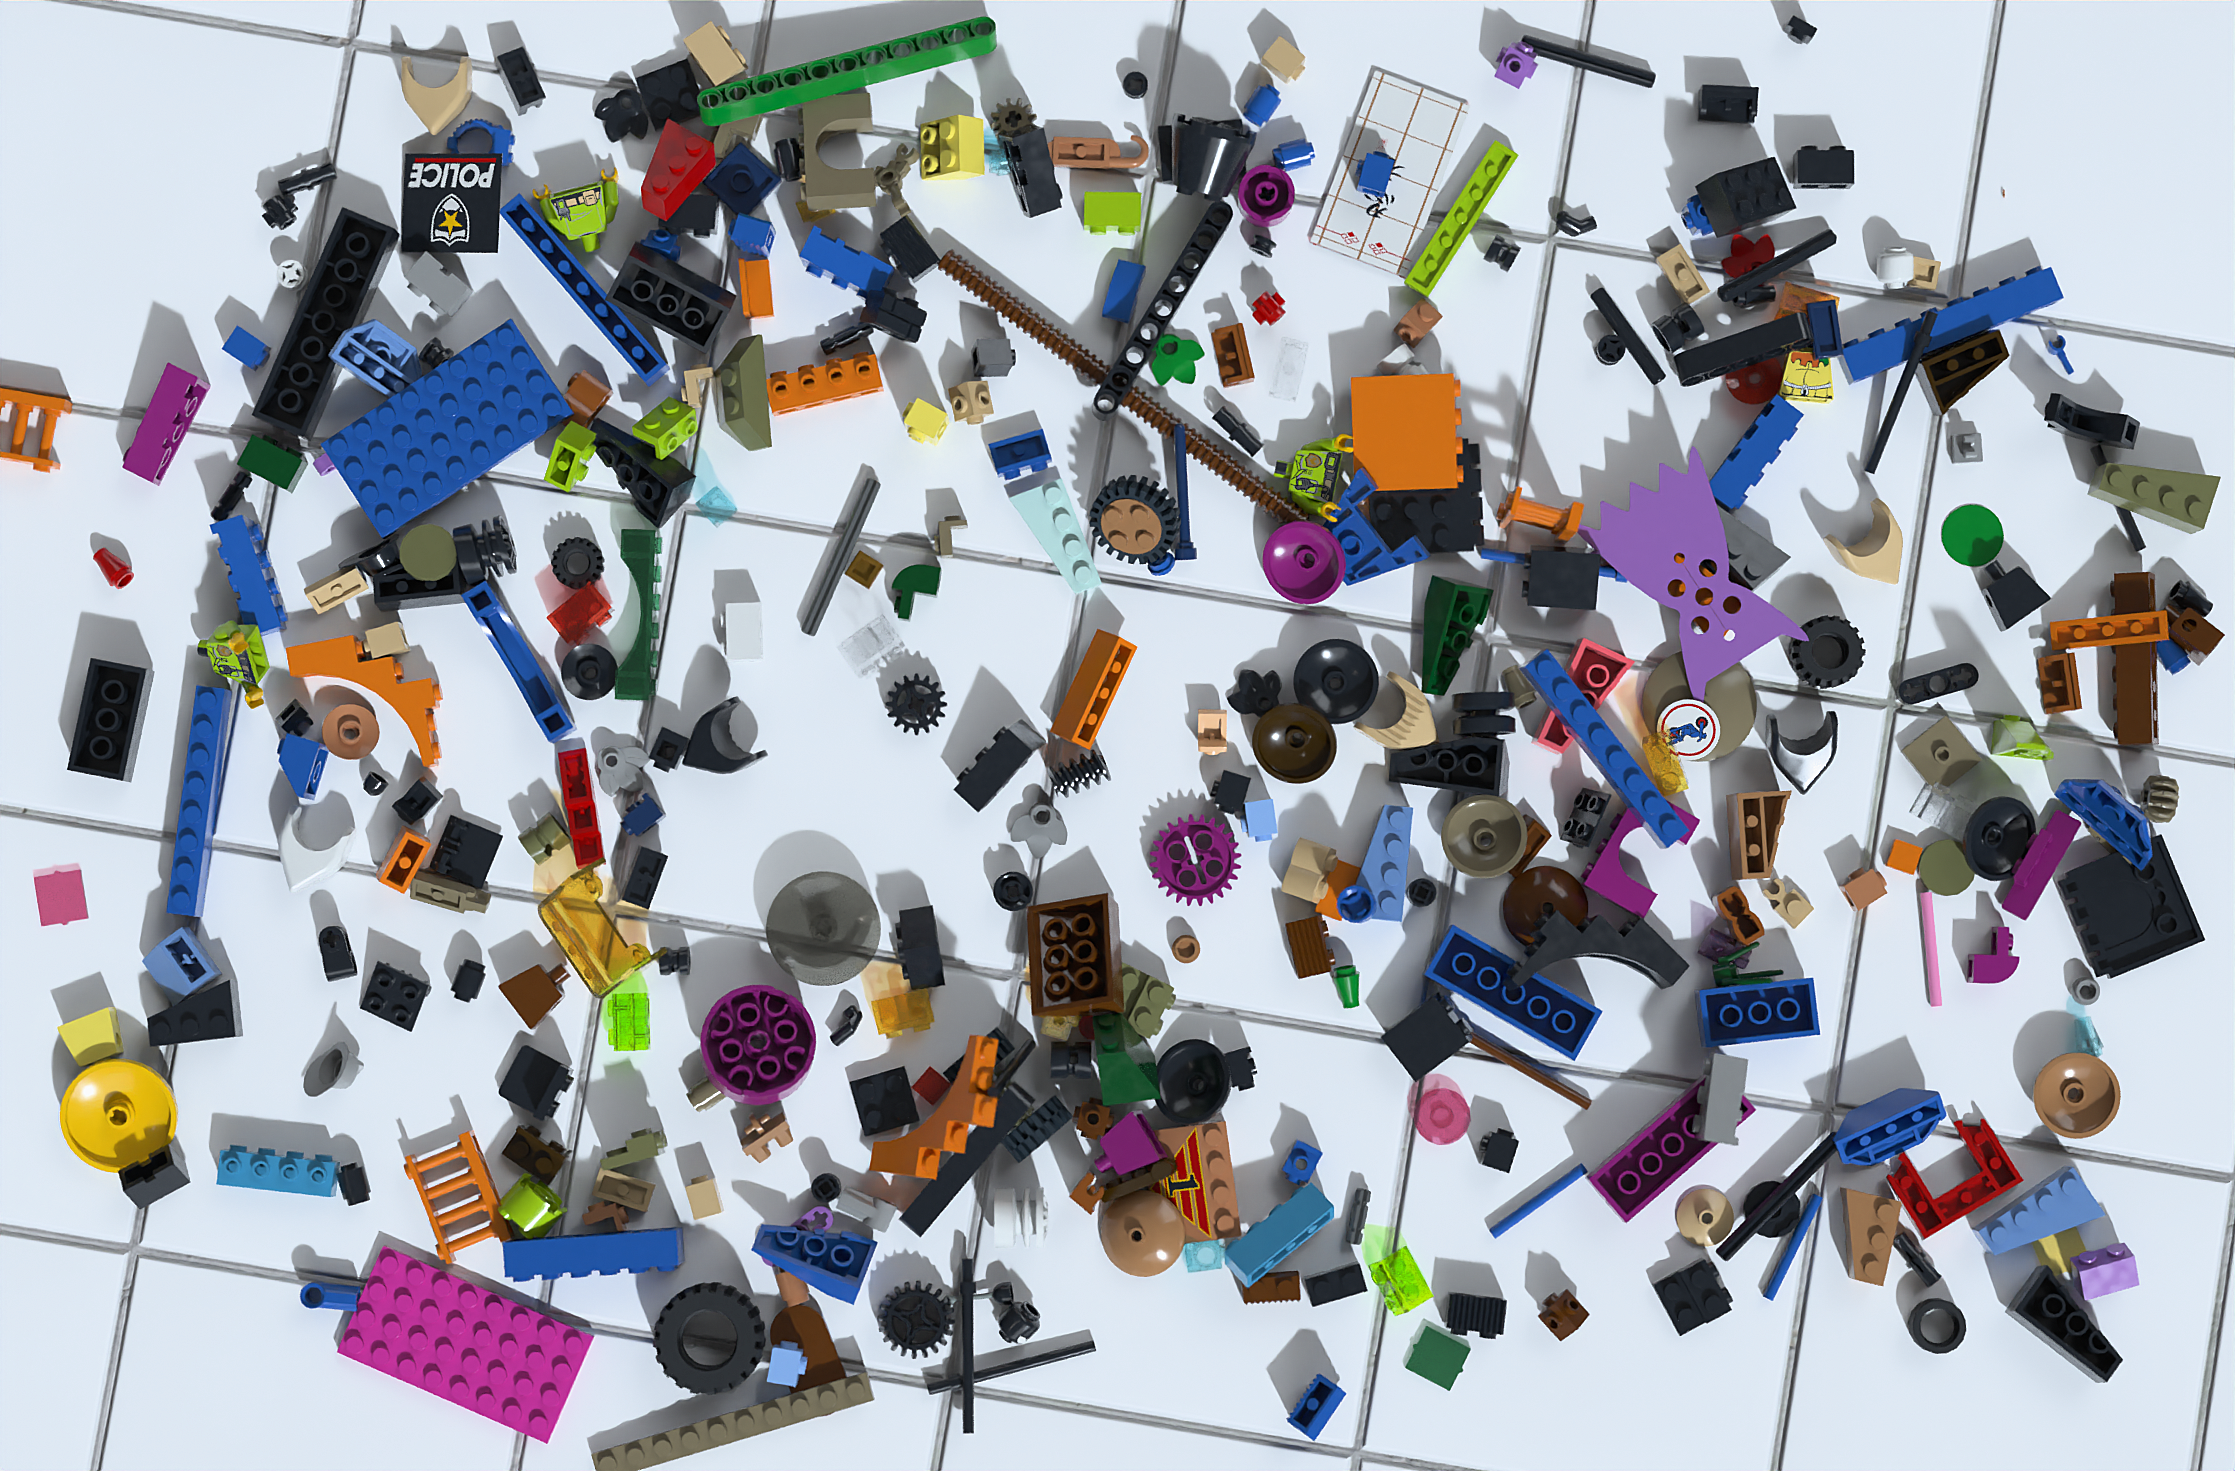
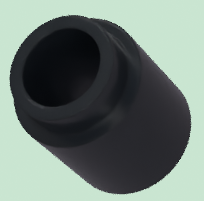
M786 138L775 142L773 153L779 178H785L786 182L802 179L799 158H803V153L799 149L796 138Z
M464 958L463 964L458 966L450 991L455 992L454 998L470 1003L471 998H478L486 973H484L485 965Z
M357 1162L341 1166V1173H337L336 1176L343 1200L347 1201L348 1206L371 1200L369 1196L371 1188L365 1167H358Z

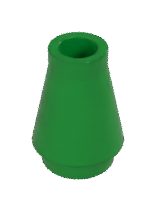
M1356 965L1334 968L1332 979L1342 1001L1343 1008L1348 1009L1360 1006V972L1356 970Z

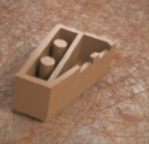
M1792 790L1726 795L1732 880L1771 877L1779 844L1777 841L1781 826L1784 824V813Z
M1840 1187L1849 1278L1883 1287L1902 1202Z

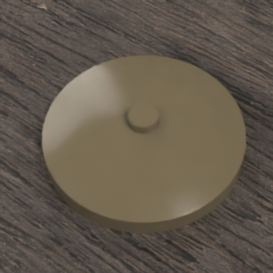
M1682 651L1669 656L1653 670L1646 682L1642 695V714L1645 726L1653 740L1664 751L1665 749L1660 744L1657 736V723L1661 713L1676 701L1684 699L1694 700L1686 674ZM1738 662L1706 682L1703 703L1714 711L1720 724V736L1716 746L1706 756L1686 761L1707 762L1719 759L1738 748L1749 735L1756 717L1757 698L1749 675Z

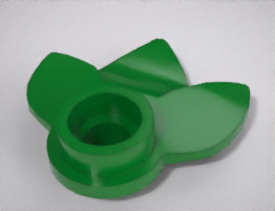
M1165 334L1155 349L1157 357L1152 363L1153 376L1160 386H1164L1172 377L1181 383L1193 384L1196 378L1194 361L1203 358L1205 352L1199 343L1194 340H1181L1174 334ZM1172 344L1175 350L1172 353H1166L1164 346Z

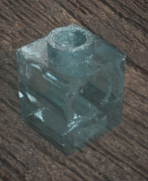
M1219 1240L1184 1243L1188 1273L1222 1269L1221 1262H1225V1244L1219 1245ZM1204 1247L1211 1248L1214 1252V1258L1209 1263H1203L1197 1257L1199 1250Z

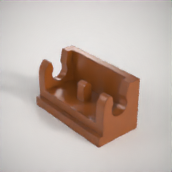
M1243 323L1215 329V332H1212L1211 335L1223 388L1254 382L1255 375Z
M2075 652L2037 658L2045 715L2082 709Z
M1088 1170L1069 1193L1068 1197L1091 1215L1095 1211L1094 1206L1104 1194V1185H1101L1095 1193V1186L1087 1189L1095 1178V1174Z

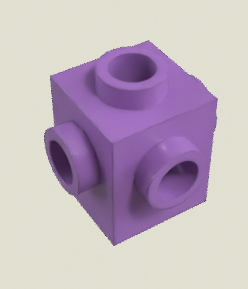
M1512 41L1509 48L1503 46L1496 59V62L1500 65L1494 77L1520 89L1525 78L1531 79L1538 66L1534 62L1537 54L1532 52L1533 47L1522 41H1518V43Z

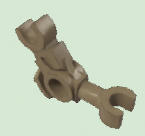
M902 143L896 150L897 156L895 160H891L886 168L877 166L874 170L876 187L879 186L883 192L891 196L895 209H898L900 216L904 217L912 211L901 193L902 180L911 170L910 165L918 161L920 154L916 148H912L909 152L906 145Z

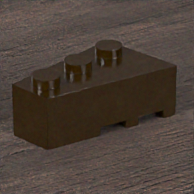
M2000 329L1988 330L1919 361L1916 373L1933 415L1943 416L1953 404L1969 393L1971 388L1987 377L2010 356Z

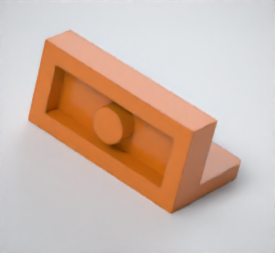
M738 258L743 314L746 320L775 317L769 259L745 261L744 258Z

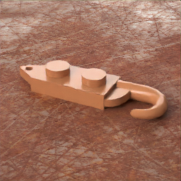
M1136 135L1130 136V139L1136 141L1141 147L1140 154L1136 157H1121L1118 144L1110 138L1054 137V140L1047 143L1054 167L1136 168L1144 164L1149 155L1148 144L1143 138Z

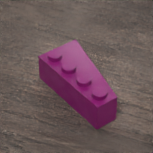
M168 362L145 416L136 431L135 439L123 456L122 461L124 464L122 468L159 486L211 385Z

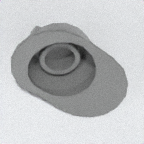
M338 1042L312 1062L304 1077V1091L309 1097H317L331 1088L347 1089L355 1081L356 1076L364 1069V1063L349 1051L348 1045L345 1042Z

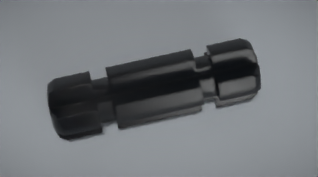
M858 322V325L855 327L852 325L833 334L834 337L831 339L827 337L821 340L820 346L825 355H830L836 352L837 348L842 349L860 340L861 336L866 337L873 334V327Z
M239 471L233 479L235 482L233 484L230 483L218 501L220 503L219 506H215L210 513L214 520L218 522L226 520L229 516V510L232 511L245 493L243 492L244 488H248L252 482V478L246 473Z

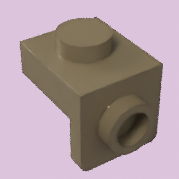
M959 515L946 516L944 521L938 522L939 535H934L935 552H941L942 559L953 558L951 530L968 528L967 520H961Z

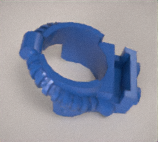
M469 119L468 122L464 121V124L461 123L460 127L453 131L452 137H447L446 149L450 150V153H459L458 141L465 133L471 130L485 131L492 138V147L488 153H503L502 166L509 167L510 163L513 162L514 155L511 149L512 145H515L516 136L513 135L511 130L504 129L501 124L493 126V123H488L487 120Z

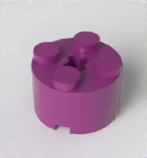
M1260 165L1250 169L1244 175L1238 188L1237 204L1240 213L1255 227H1272L1280 224L1288 217L1293 207L1295 197L1293 181L1285 171L1271 165ZM1263 191L1267 195L1272 194L1270 201L1260 199Z

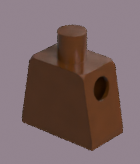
M2170 604L2162 610L2167 611V622L2170 627L2168 629L2169 637L2189 654L2188 657L2198 666L2202 664L2225 636L2222 631L2189 607L2182 614ZM2182 627L2188 628L2190 632L2185 631Z
M562 963L549 972L542 964H538L501 983L497 987L528 1028L534 1030L566 997L559 985L570 978L571 974Z

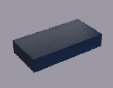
M1835 299L1807 303L1805 305L1807 319L1814 336V342L1811 344L1814 361L1842 357L1844 354Z

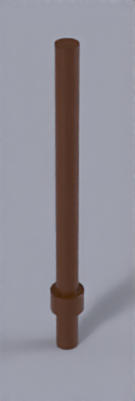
M1472 1028L1473 1032H1471L1473 1038L1469 1042L1472 1045L1585 1110L1591 1105V1099L1481 1037Z

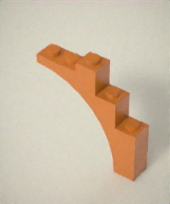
M354 635L285 648L290 676L295 678L313 676L341 678L360 684L379 695L395 709L407 724L417 743L423 766L427 768L439 766L438 759L442 758V750L439 741L435 742L433 731L437 730V722L434 713L430 714L429 710L440 708L439 701L443 700L440 683L436 684V681L432 678L401 683V679L405 678L403 665L392 656L363 662L362 658L366 657L363 641H359L358 637Z
M969 1035L964 1060L945 1100L928 1120L909 1134L890 1141H873L869 1170L936 1179L941 1151L965 1153L969 1125L993 1127L997 1098L989 1097L988 1089L992 1084L998 1039Z

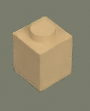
M1279 36L1262 56L1261 64L1285 84H1288L1291 79L1297 81L1306 70V67L1303 66L1306 56Z
M398 621L365 631L367 639H363L364 648L367 655H372L373 659L396 656L410 651L403 624Z
M703 1175L690 1179L692 1185L686 1186L685 1189L694 1220L725 1211L716 1178L708 1180V1176Z

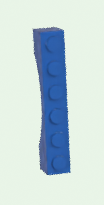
M485 580L462 594L461 596L475 620L492 643L517 684L547 740L554 744L576 731L578 728L492 585Z

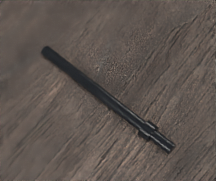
M1927 310L1919 332H1915L1912 340L1914 342L1913 348L1864 468V471L1875 474L1923 351L1930 344L1932 339L1930 334L1938 316L1934 312Z
M968 1258L962 1259V1282H959V1294H962L963 1434H974L973 1294H976V1282H973V1259Z
M1094 1340L975 1371L974 1384L1096 1352ZM960 1373L948 1376L949 1379L927 1384L929 1395L952 1390V1392L962 1390V1375Z

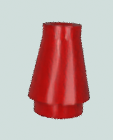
M101 548L94 554L93 560L99 566L110 586L121 589L127 586L134 578L132 567L109 552L107 548Z

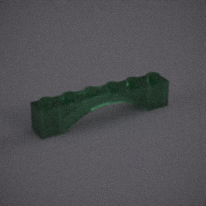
M621 529L620 557L629 568L636 582L640 597L641 617L634 645L625 661L616 670L614 699L619 702L652 703V696H657L658 681L653 679V668H658L659 652L654 651L655 639L660 637V623L655 622L656 611L661 609V594L656 593L657 583L662 582V566H658V554H663V537H659V533L656 530Z

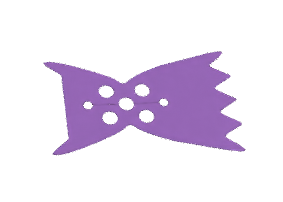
M1694 446L1691 448L1687 474L1680 473L1660 463L1658 492H1653L1630 482L1629 511H1624L1601 501V529L1596 530L1579 524L1577 533L1594 550H1599L1601 556L1632 585L1657 602L1679 612V635L1682 655L1694 700L1703 703L1707 681L1778 636L1786 635L1799 640L1809 641L1806 633L1785 614L1749 589L1729 581V556L1723 523L1703 463ZM1676 553L1684 554L1685 560L1683 563L1679 564L1674 561ZM1705 559H1711L1717 565V571L1711 577H1705L1699 571V565ZM1674 579L1682 580L1685 583V593L1680 597H1673L1668 592V584ZM1700 588H1708L1712 591L1713 600L1709 605L1702 606L1696 602L1695 594ZM1729 596H1735L1741 602V608L1735 614H1729L1723 608V602ZM1697 616H1703L1709 621V629L1703 634H1697L1691 628V622ZM1732 630L1735 634L1734 639L1726 640L1724 632Z

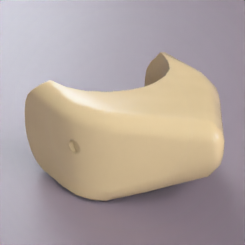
M402 56L401 87L404 98L432 135H437L470 102L472 95V63L470 57H461L460 66L454 79L448 84L437 88H429L417 83L413 73L411 58L409 56Z
M1875 498L1870 503L1874 514L1872 529L1868 532V536L1863 538L1862 542L1844 547L1831 534L1823 538V541L1836 562L1861 577L1896 585L1899 582L1903 551L1902 531L1889 507L1879 498Z
M1389 671L1386 678L1398 688L1403 697L1404 709L1401 719L1394 726L1386 729H1374L1358 721L1353 728L1378 745L1389 749H1410L1439 744V737L1425 695L1415 685Z

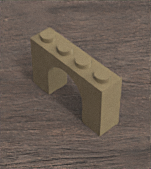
M870 93L831 95L802 103L803 108H798V124L803 125L804 133H799L798 138L799 149L804 150L805 158H799L800 174L805 175V183H800L801 200H807L808 210L877 207L874 168L836 169L826 165L818 156L823 144L833 136L844 133L873 132Z

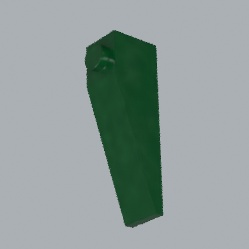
M1432 575L1424 602L1421 687L1423 693L1445 696L1460 667V656L1465 647L1470 649L1474 641L1471 639V636L1477 624L1482 626L1486 619L1494 592L1493 589L1454 578Z

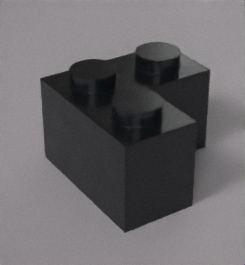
M933 905L899 910L900 922L895 923L897 940L902 939V942L897 943L899 959H905V963H901L903 979H909L911 991L944 986V968Z

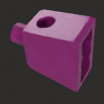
M1136 1110L1128 1113L1099 1140L1105 1152L1096 1157L1094 1163L1101 1173H1105L1114 1167L1118 1175H1124L1167 1158L1168 1155L1142 1110Z

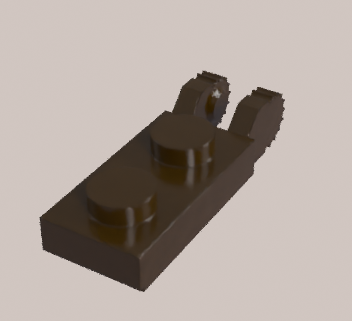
M1166 1158L1155 1163L1149 1172L1147 1167L1130 1173L1132 1178L1122 1182L1121 1177L1109 1181L1105 1183L1106 1189H1104L1101 1201L1104 1203L1161 1181L1166 1177L1168 1178L1176 1173L1177 1167H1179L1178 1163L1174 1158Z

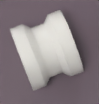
M286 260L277 268L276 276L278 281L290 291L302 290L309 281L307 269L298 261Z

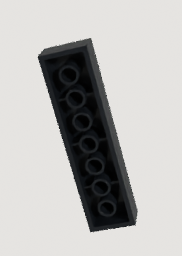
M341 208L252 416L311 442L343 369L329 357V353L343 331L363 323L399 240L400 234L395 228L347 208Z

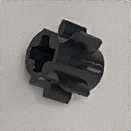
M276 195L263 205L266 213L262 217L272 229L277 226L280 230H284L297 220L294 212L298 208L288 196L283 199L280 195Z

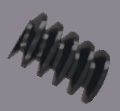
M1094 749L1090 750V759L1083 753L1080 754L1079 763L1072 757L1069 758L1068 768L1062 762H1059L1058 772L1052 766H1048V774L1057 797L1058 792H1061L1065 798H1068L1069 788H1072L1076 794L1080 793L1081 783L1087 790L1090 789V780H1093L1097 785H1101L1102 775L1108 781L1112 780L1102 752L1101 755H1098Z

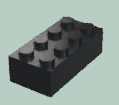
M635 241L605 300L707 354L737 295Z
M90 658L67 770L132 783L155 671Z

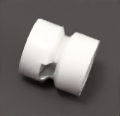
M1405 343L1391 352L1376 366L1383 376L1429 374L1421 362L1415 363L1413 361L1415 355Z

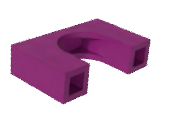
M1667 801L1689 829L1676 842L1682 846L1687 845L1701 820ZM1626 806L1623 813H1617L1611 821L1609 828L1613 830L1608 839L1603 837L1597 845L1595 852L1598 856L1594 863L1588 862L1580 877L1584 878L1581 885L1638 919H1644L1658 894L1630 878L1621 867L1619 849L1623 839L1632 830L1643 827Z

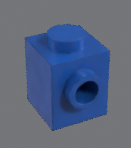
M1373 151V154L1367 153L1365 161L1359 159L1355 176L1360 177L1356 191L1384 198L1394 160L1389 159L1390 156L1379 151Z

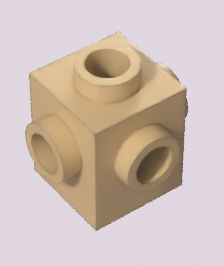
M969 381L948 389L955 422L967 421V425H976L983 423L984 417L994 414L988 381Z

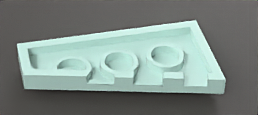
M1062 478L1009 498L1075 595L1102 585Z

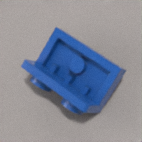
M1043 428L988 444L998 478L1004 477L1005 480H1011L1020 477L1021 471L1031 469L1032 472L1042 471L1048 468V463H1052L1051 453Z

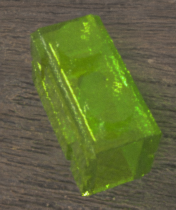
M649 993L612 994V1000L607 1002L608 1017H613V1028L608 1029L609 1046L614 1045V1051L651 1050Z

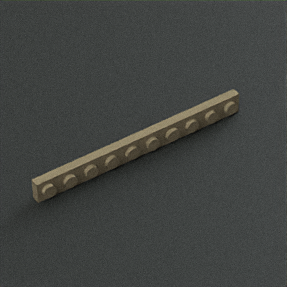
M866 1371L594 1452L591 1456L596 1471H639L875 1400L868 1372Z

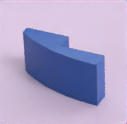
M1121 259L1118 260L1104 303L1102 317L1129 324L1138 302L1137 294L1146 274V266Z

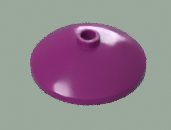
M1300 520L1281 526L1269 537L1263 551V569L1267 580L1278 594L1291 602L1298 604L1322 602L1337 591L1344 579L1346 560L1342 546L1328 529L1317 523ZM1306 554H1311L1314 557V561H1309Z

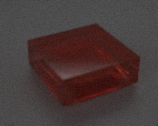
M929 1066L911 1088L934 1106L952 1084L932 1066Z

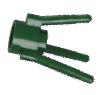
M1758 941L1727 956L1718 957L1719 964L1712 965L1717 987L1772 983V978L1764 977L1783 975L1784 971L1780 969L1739 974L1737 964H1731L1730 961L1760 945Z

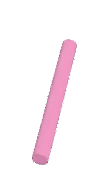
M1932 892L1920 893L1930 1004L1931 1007L1942 1006L1933 900Z

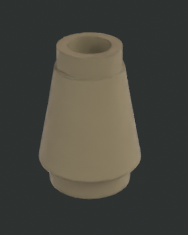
M1517 665L1502 671L1507 692L1515 693L1516 709L1527 707L1537 700L1535 696L1536 690Z

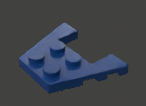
M1364 467L1356 472L1349 487L1342 494L1337 504L1341 507V510L1334 509L1331 512L1330 516L1335 517L1337 521L1331 522L1327 519L1323 524V527L1328 529L1337 538L1344 551L1346 570L1343 581L1347 586L1420 562L1431 556L1416 535L1392 552L1357 507L1360 502L1379 488Z

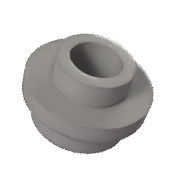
M2080 977L2071 986V996L2080 1005H2091L2100 996L2099 984L2093 978ZM2083 986L2089 988V994L2085 997L2080 992Z

